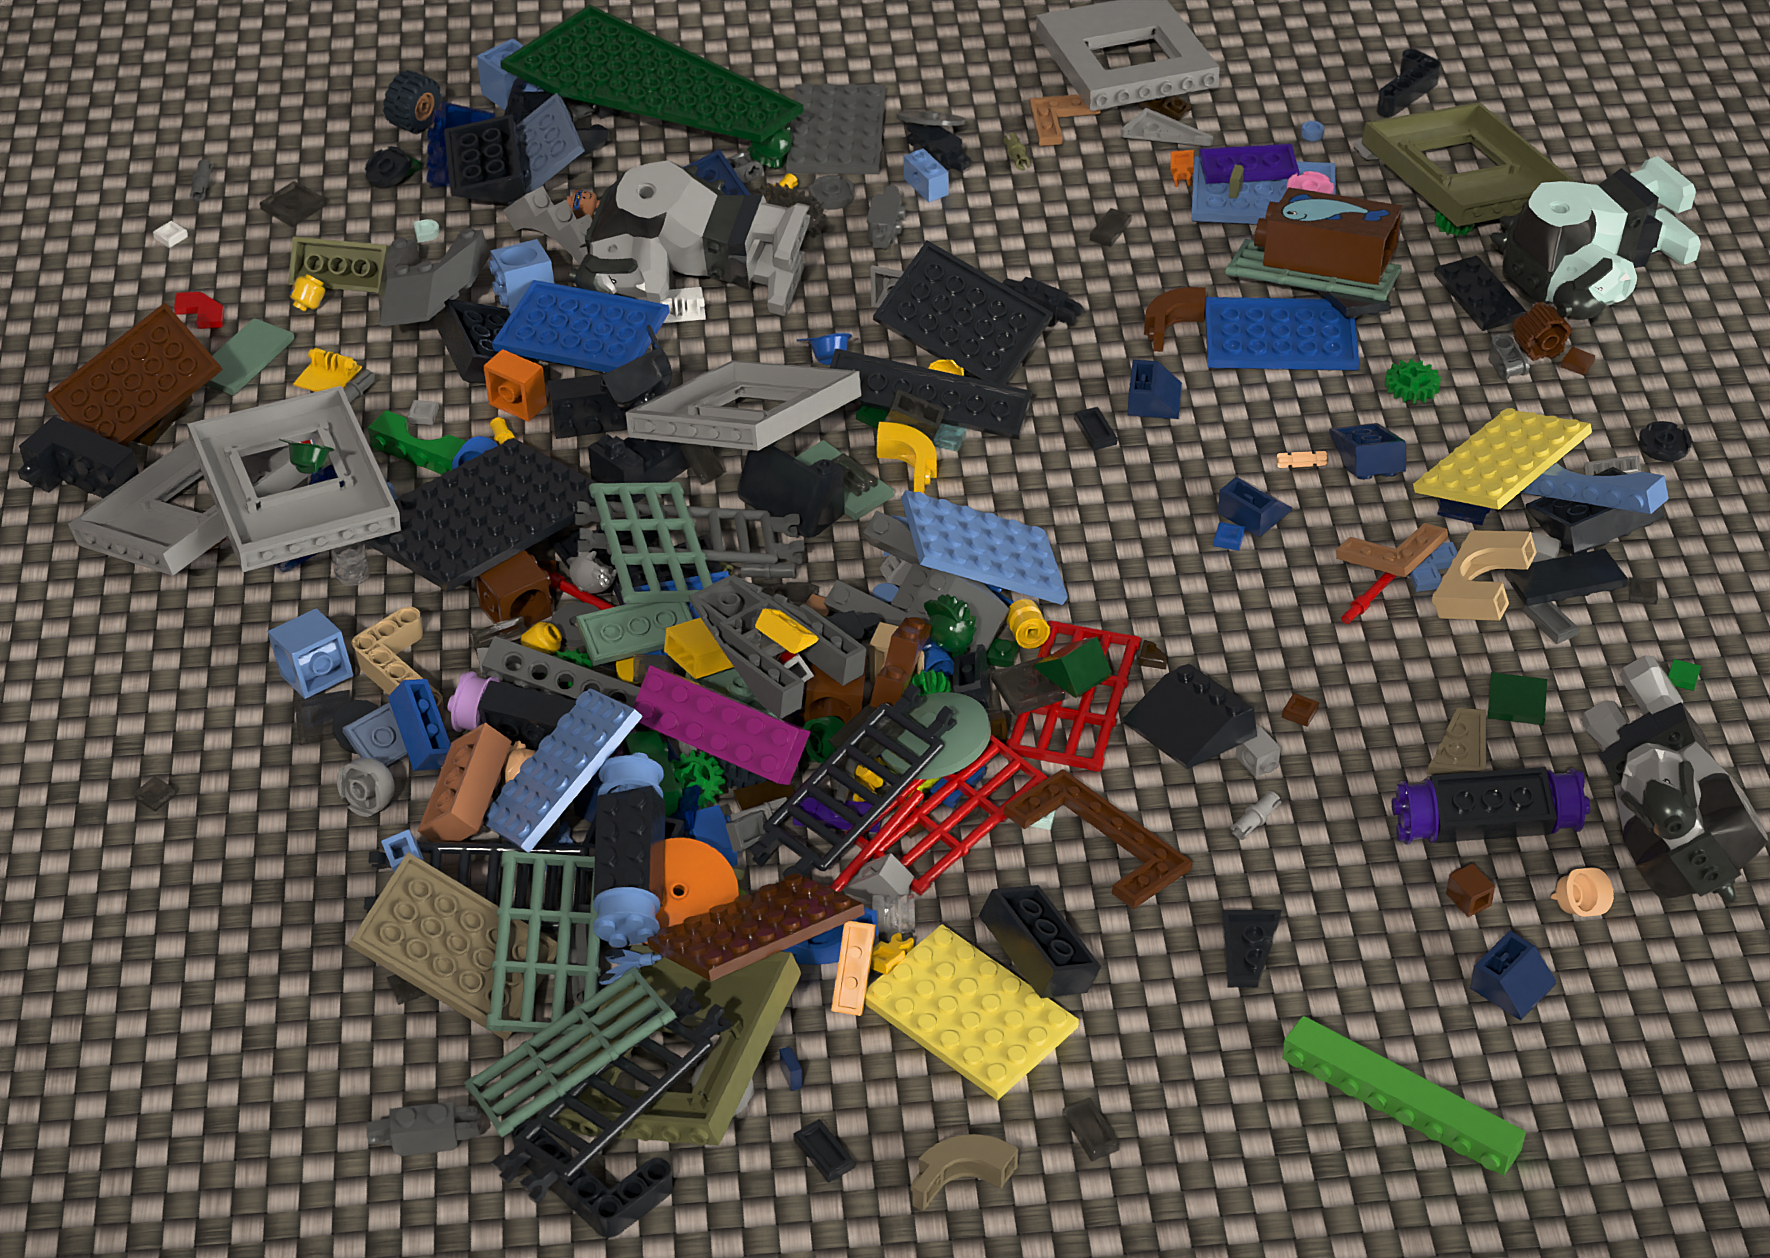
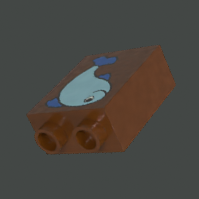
M1288 187L1280 202L1270 201L1265 218H1259L1255 230L1254 246L1265 248L1263 266L1379 285L1397 249L1402 205Z

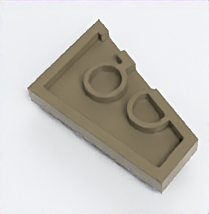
M1456 709L1446 734L1436 750L1434 759L1431 760L1428 766L1427 775L1486 771V710Z

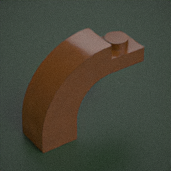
M1205 287L1173 289L1159 295L1149 304L1145 313L1144 335H1149V341H1154L1153 351L1163 352L1164 333L1171 325L1179 322H1204Z

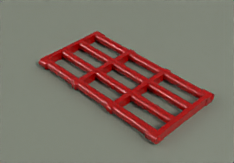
M1049 620L1047 624L1050 628V634L1044 644L1041 645L1036 662L1032 664V674L1024 698L1018 705L1019 713L1011 737L1007 739L1005 745L1020 757L1100 772L1105 762L1104 753L1112 728L1115 727L1117 722L1116 714L1123 691L1129 683L1127 678L1135 652L1139 650L1141 638L1129 634L1126 635ZM1057 633L1071 635L1070 643L1081 641L1083 638L1097 637L1105 657L1110 643L1126 646L1117 676L1111 675V677L1099 683L1100 685L1113 687L1105 715L1088 712L1096 686L1082 694L1077 710L1061 707L1066 691L1056 685L1050 705L1034 702L1043 676L1034 669V666L1037 662L1050 655ZM1030 713L1046 715L1036 748L1020 745ZM1057 718L1074 721L1064 753L1047 750ZM1085 723L1101 726L1091 758L1075 756Z
M990 735L989 746L975 761L961 769L956 775L953 773L942 777L948 782L918 808L915 807L909 816L903 820L872 855L873 859L885 856L884 852L918 822L930 833L898 860L906 869L938 840L949 846L951 850L918 880L913 878L909 887L919 896L930 888V884L960 857H965L969 853L968 850L999 822L1003 823L1007 819V816L1003 814L1006 804L1048 778L993 735ZM997 753L1010 761L978 791L965 782ZM1019 769L1032 778L999 808L986 799ZM914 779L853 843L863 849L868 841L862 836L896 806L900 807L906 801L905 798L927 779ZM956 789L969 798L939 825L926 816ZM977 806H980L990 814L961 842L948 833Z

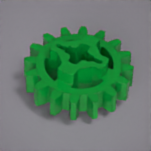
M1410 359L1408 363L1400 360L1399 366L1392 364L1391 369H1387L1385 387H1388V393H1394L1393 398L1402 397V402L1410 400L1413 404H1416L1417 400H1421L1425 403L1427 397L1434 399V395L1439 393L1441 376H1438L1437 369L1431 370V364L1424 366L1422 360L1418 363L1414 362L1413 359Z
M691 750L690 757L681 753V761L679 762L672 759L675 768L674 778L676 781H680L682 787V798H678V808L682 812H685L687 809L694 812L697 811L698 807L702 809L707 808L706 803L709 801L712 804H716L715 794H723L718 787L725 784V780L719 776L724 772L718 765L719 762L713 757L710 758L704 751L699 756L695 750Z

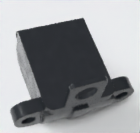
M650 325L646 326V331L655 350L601 376L600 390L606 392L610 402L617 409L622 410L629 407L633 409L662 395L672 381L670 362Z

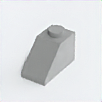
M890 853L865 863L842 890L847 894L885 905L904 899L910 891L908 887L914 876Z

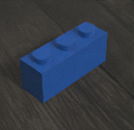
M427 679L403 680L388 696L413 770L439 769L446 759L451 744Z

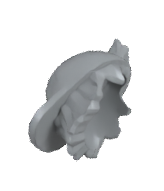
M595 551L578 552V557H570L566 560L570 566L569 575L573 584L579 591L589 594L601 593L613 584L617 574L616 569L603 564L599 558L595 557L597 555Z

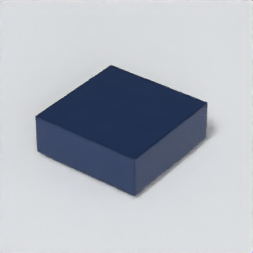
M788 1046L779 1049L780 1069L791 1092L801 1089L802 1068L792 1048Z

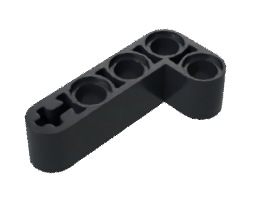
M1416 49L1404 50L1401 58L1400 75L1379 90L1377 113L1382 117H1393L1436 87L1439 79L1440 61Z

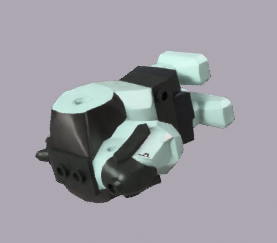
M1659 156L1645 160L1639 171L1630 174L1620 168L1598 185L1560 181L1541 183L1529 200L1522 204V210L1518 215L1515 214L1514 217L1503 215L1499 218L1501 224L1507 229L1506 232H1493L1489 235L1492 242L1502 247L1501 250L1504 251L1502 267L1507 274L1509 284L1518 295L1533 304L1538 302L1553 303L1557 308L1559 316L1562 318L1567 317L1569 320L1592 318L1605 309V304L1611 305L1625 300L1634 291L1637 275L1635 268L1646 266L1652 252L1660 250L1679 265H1684L1696 261L1701 245L1699 237L1665 208L1657 210L1658 203L1676 213L1691 209L1696 194L1693 183Z

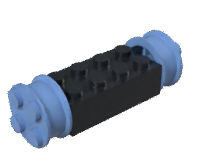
M634 753L632 755L608 758L599 768L598 773L603 785L600 786L597 796L593 901L598 917L593 922V931L599 938L608 941L610 946L617 948L624 947L627 944L648 943L647 938L654 936L660 930V924L655 917L660 907L663 906L666 802L663 800V791L659 787V783L663 779L664 772L663 768L654 760L649 759L646 754Z

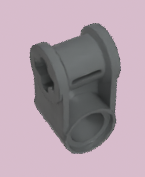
M745 151L726 158L743 184L757 179L762 172V165L758 161H753Z
M1507 334L1495 335L1492 338L1488 360L1497 371L1501 380H1507L1510 376L1517 374L1527 375L1529 373L1528 359L1514 342V339Z

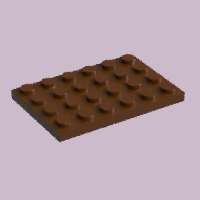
M163 303L44 396L65 421L126 446L223 369L166 303Z
M794 873L787 875L783 881L763 885L757 892L749 895H740L731 903L714 906L705 914L688 917L679 925L662 928L654 936L648 937L647 940L649 949L699 976L713 981L865 915L863 903L801 874Z

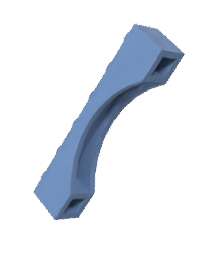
M1557 463L1553 464L1521 491V493L1652 514L1669 499L1664 475L1647 472L1616 476L1583 475L1564 469Z

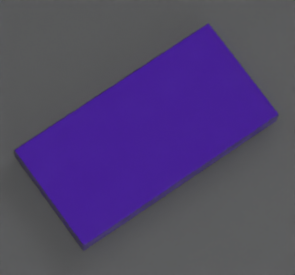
M1292 144L1199 149V159L1205 184L1229 183L1235 165H1241L1244 168L1243 182L1289 179L1294 174L1299 176V168Z

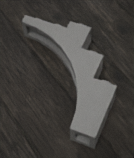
M543 186L524 195L503 210L514 231L529 228L543 232L564 247L579 265L584 256L588 254L585 235L592 223L591 216L587 214L577 220L567 201L564 200L553 205Z

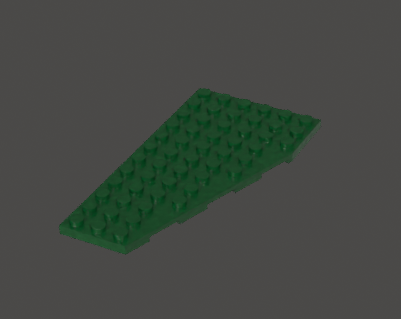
M588 5L501 60V69L552 94L557 93L563 97L760 143L801 115L804 109L803 104L592 5Z

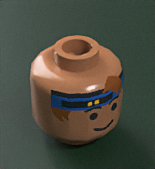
M576 189L572 196L567 195L566 200L577 220L587 214L593 220L594 211L600 203L595 193Z

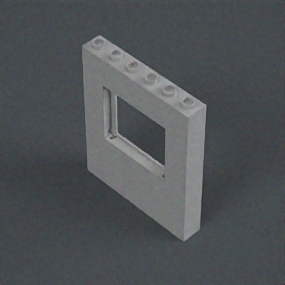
M1115 0L1036 15V35L1090 111L1219 87V65L1168 0ZM1154 38L1169 59L1105 71L1091 50Z
M732 360L627 411L628 436L631 438L758 451L860 397L859 371ZM738 397L786 401L769 411L722 406Z
M342 386L187 424L190 444L242 572L401 531L399 510ZM320 437L324 446L334 449L333 452H329L328 456L338 478L257 498L241 460L243 456L289 445L286 442L280 441L279 438L302 442ZM344 481V486L340 487L339 482ZM260 502L261 507L257 509L255 503Z
M190 438L68 523L77 545L173 576L228 536L216 505L202 514L165 503L203 475L190 444ZM288 445L241 457L257 498L288 491L311 475L300 473L291 464ZM260 502L255 503L257 509L261 507Z

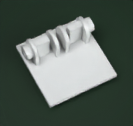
M702 287L669 290V296L659 302L669 305L670 313L664 323L706 319Z

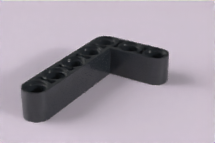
M526 1119L513 1128L514 1130L511 1131L512 1142L514 1137L533 1120ZM544 1129L530 1140L565 1165L574 1158ZM529 1158L524 1163L534 1174L544 1167L533 1158ZM652 1158L610 1190L584 1166L568 1180L559 1177L549 1188L599 1235L612 1238L621 1234L669 1197L673 1190L669 1162L663 1158Z

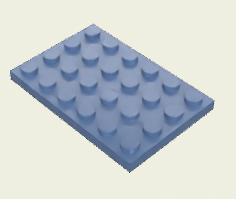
M1195 156L1191 221L1257 224L1259 218H1265L1270 201L1280 202L1286 192L1288 179L1243 182L1237 199L1229 198L1230 182L1205 184L1200 159ZM1297 161L1299 175H1303V172L1313 171L1330 178V182L1334 184L1333 194L1335 195V163Z
M904 491L901 500L920 565L1057 604H1064L1068 596L1045 530L1038 526L1032 527L1021 524L1014 519L1008 520L997 517L993 513L980 512L969 506L956 505L945 499L932 498L921 492Z
M591 688L583 692L577 698L576 705L572 710L559 719L557 727L551 735L546 736L540 742L539 749L535 754L522 763L520 772L513 780H509L503 786L499 797L491 803L484 814V826L529 853L643 716L634 708Z

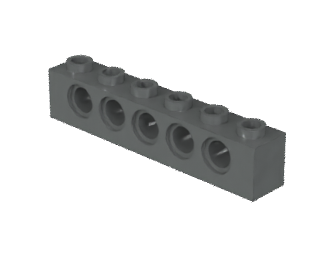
M494 636L482 663L483 674L486 675L487 679L492 676L497 677L500 683L503 681L524 689L533 688L541 693L561 695L566 699L574 701L583 692L591 688L614 700H622L626 703L625 705L633 708L641 688ZM512 663H518L521 665V667L516 671H510L507 669V667ZM539 672L547 674L543 680H536L533 676ZM566 681L573 684L570 689L566 690L559 687L561 683ZM637 723L633 728L640 730L642 724Z

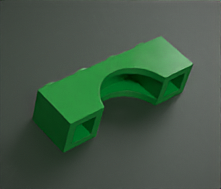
M387 410L368 427L372 448L416 464L419 467H424L440 475L452 470L454 457L467 442L449 434L434 440L417 439L409 434L407 418Z

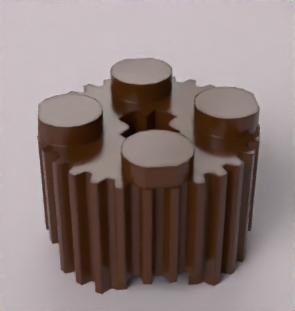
M1545 302L1536 303L1530 312L1527 311L1526 315L1516 318L1512 324V328L1515 330L1513 334L1516 342L1533 361L1544 357L1554 359L1556 355L1559 356L1560 352H1564V342L1568 340L1567 337L1573 331L1566 320L1559 316L1557 310L1551 305L1548 306Z

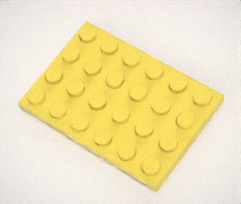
M1512 408L1505 409L1493 420L1486 423L1477 433L1471 435L1462 445L1455 448L1446 458L1440 460L1431 470L1424 473L1420 479L1413 483L1414 491L1419 494L1499 510L1591 434V424L1580 422L1576 419L1568 420L1557 418L1556 416L1539 415L1535 412L1516 411Z
M943 924L907 953L905 959L887 975L883 974L866 989L864 1003L997 1101L1079 1026L1078 1018L1049 998L1040 999L1029 984Z

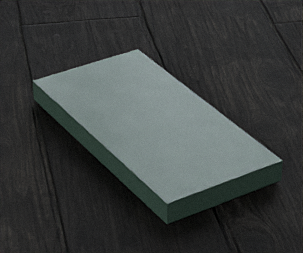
M253 318L212 355L223 370L205 385L234 396L295 340L293 332Z
M824 440L795 457V459L809 467L822 459L831 460L843 467L845 513L855 521L894 496V489Z
M686 602L625 604L576 616L578 629L593 666L664 649L666 628L693 620Z

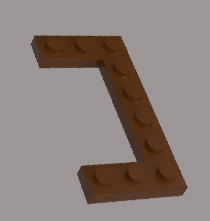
M1064 769L1020 795L1004 807L1003 814L1023 829H1026L1064 805L1141 860L1144 864L1113 884L1111 892L1132 909H1135L1189 872L1192 867L1190 859Z

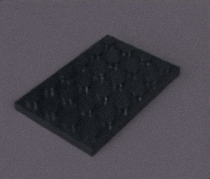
M926 240L873 315V320L941 360L952 359L971 378L1006 385L1052 319L1053 312Z

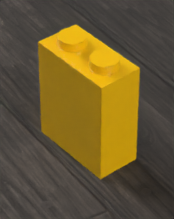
M701 617L666 628L664 652L693 678L698 679L734 667Z

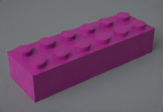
M652 665L648 668L633 706L643 716L638 723L771 781L789 785L811 732L666 669Z

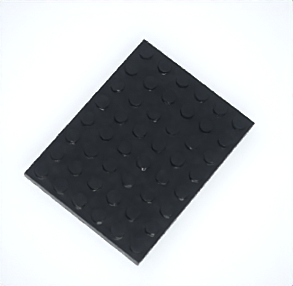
M515 438L508 439L495 448L486 450L478 457L464 462L459 467L443 473L440 477L422 484L421 487L401 495L400 498L394 500L399 510L401 531L367 539L362 542L449 592L574 523L575 514H584L583 512H577V501L587 502L590 506L597 507L594 498L591 497L589 486L598 482ZM614 494L604 495L606 501L612 502L615 500Z

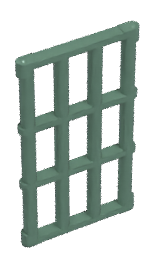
M1245 239L1231 262L1227 265L1225 275L1319 291H1333L1385 301L1402 271V265L1390 263L1379 285L1337 277L1263 266L1265 248L1255 247L1254 240ZM1311 278L1328 280L1329 282L1313 280ZM1336 282L1374 288L1375 290L1337 284Z
M593 483L589 486L591 497L595 500L601 519V529L605 532L610 548L611 562L615 565L622 587L621 595L624 603L690 602L689 595L699 590H688L680 564L695 563L703 589L713 584L705 562L706 555L701 550L694 530V520L690 518L683 497L684 491L681 483ZM619 494L627 519L612 520L604 495ZM630 494L646 495L653 519H638ZM657 494L672 495L679 518L664 519ZM683 529L691 552H675L668 530ZM642 530H657L664 553H649ZM616 531H631L638 553L623 554ZM653 564L669 565L677 591H661ZM626 565H642L650 591L634 592Z
M518 851L502 852L501 866L503 867L500 908L497 909L496 913L499 919L495 961L492 962L491 966L494 973L490 1013L487 1014L486 1019L487 1030L539 1033L564 1016L567 976L586 975L584 1002L597 993V979L600 976L601 969L598 967L600 938L593 931V922L598 917L593 901L595 856L524 853ZM516 863L534 864L530 909L512 908ZM546 865L564 866L560 911L542 910ZM576 867L593 868L590 913L572 912ZM511 919L529 920L525 962L507 961ZM541 921L559 922L556 964L537 963ZM571 923L589 924L586 966L568 965ZM506 972L524 973L520 1021L502 1020ZM536 974L555 975L551 1023L532 1022ZM595 1009L587 1014L589 1019L595 1015ZM572 1024L559 1034L566 1035L577 1028L579 1024Z
M634 966L623 973V976L582 1004L575 1006L573 1010L529 1040L522 1042V1045L484 1071L465 1081V1088L475 1097L492 1121L497 1134L503 1138L523 1121L558 1097L564 1096L568 1090L612 1060L614 1061L619 1058V1055L677 1017L675 1012L665 1004ZM635 981L639 984L590 1019L587 1017V1014ZM646 994L650 997L600 1032L597 1029ZM659 1007L661 1010L660 1013L612 1046L608 1043V1041ZM578 1020L583 1022L539 1054L534 1051ZM589 1033H592L594 1037L549 1068L546 1067L545 1064ZM601 1046L604 1048L605 1051L558 1082L555 1079ZM527 1055L531 1057L530 1060L482 1093H479L477 1090ZM538 1068L540 1069L541 1073L492 1107H489L487 1103ZM547 1083L552 1085L551 1088L500 1122L498 1120L499 1116Z

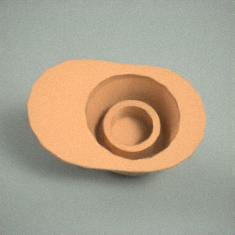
M1583 868L1571 871L1568 875L1559 879L1556 885V893L1550 895L1551 899L1558 901L1560 908L1564 912L1582 917L1606 913L1614 899L1611 880L1605 872L1598 868Z

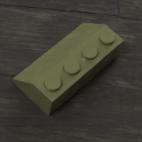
M293 237L288 285H294L298 277H305L308 274L323 282L322 287L327 289L379 293L385 252L389 246Z

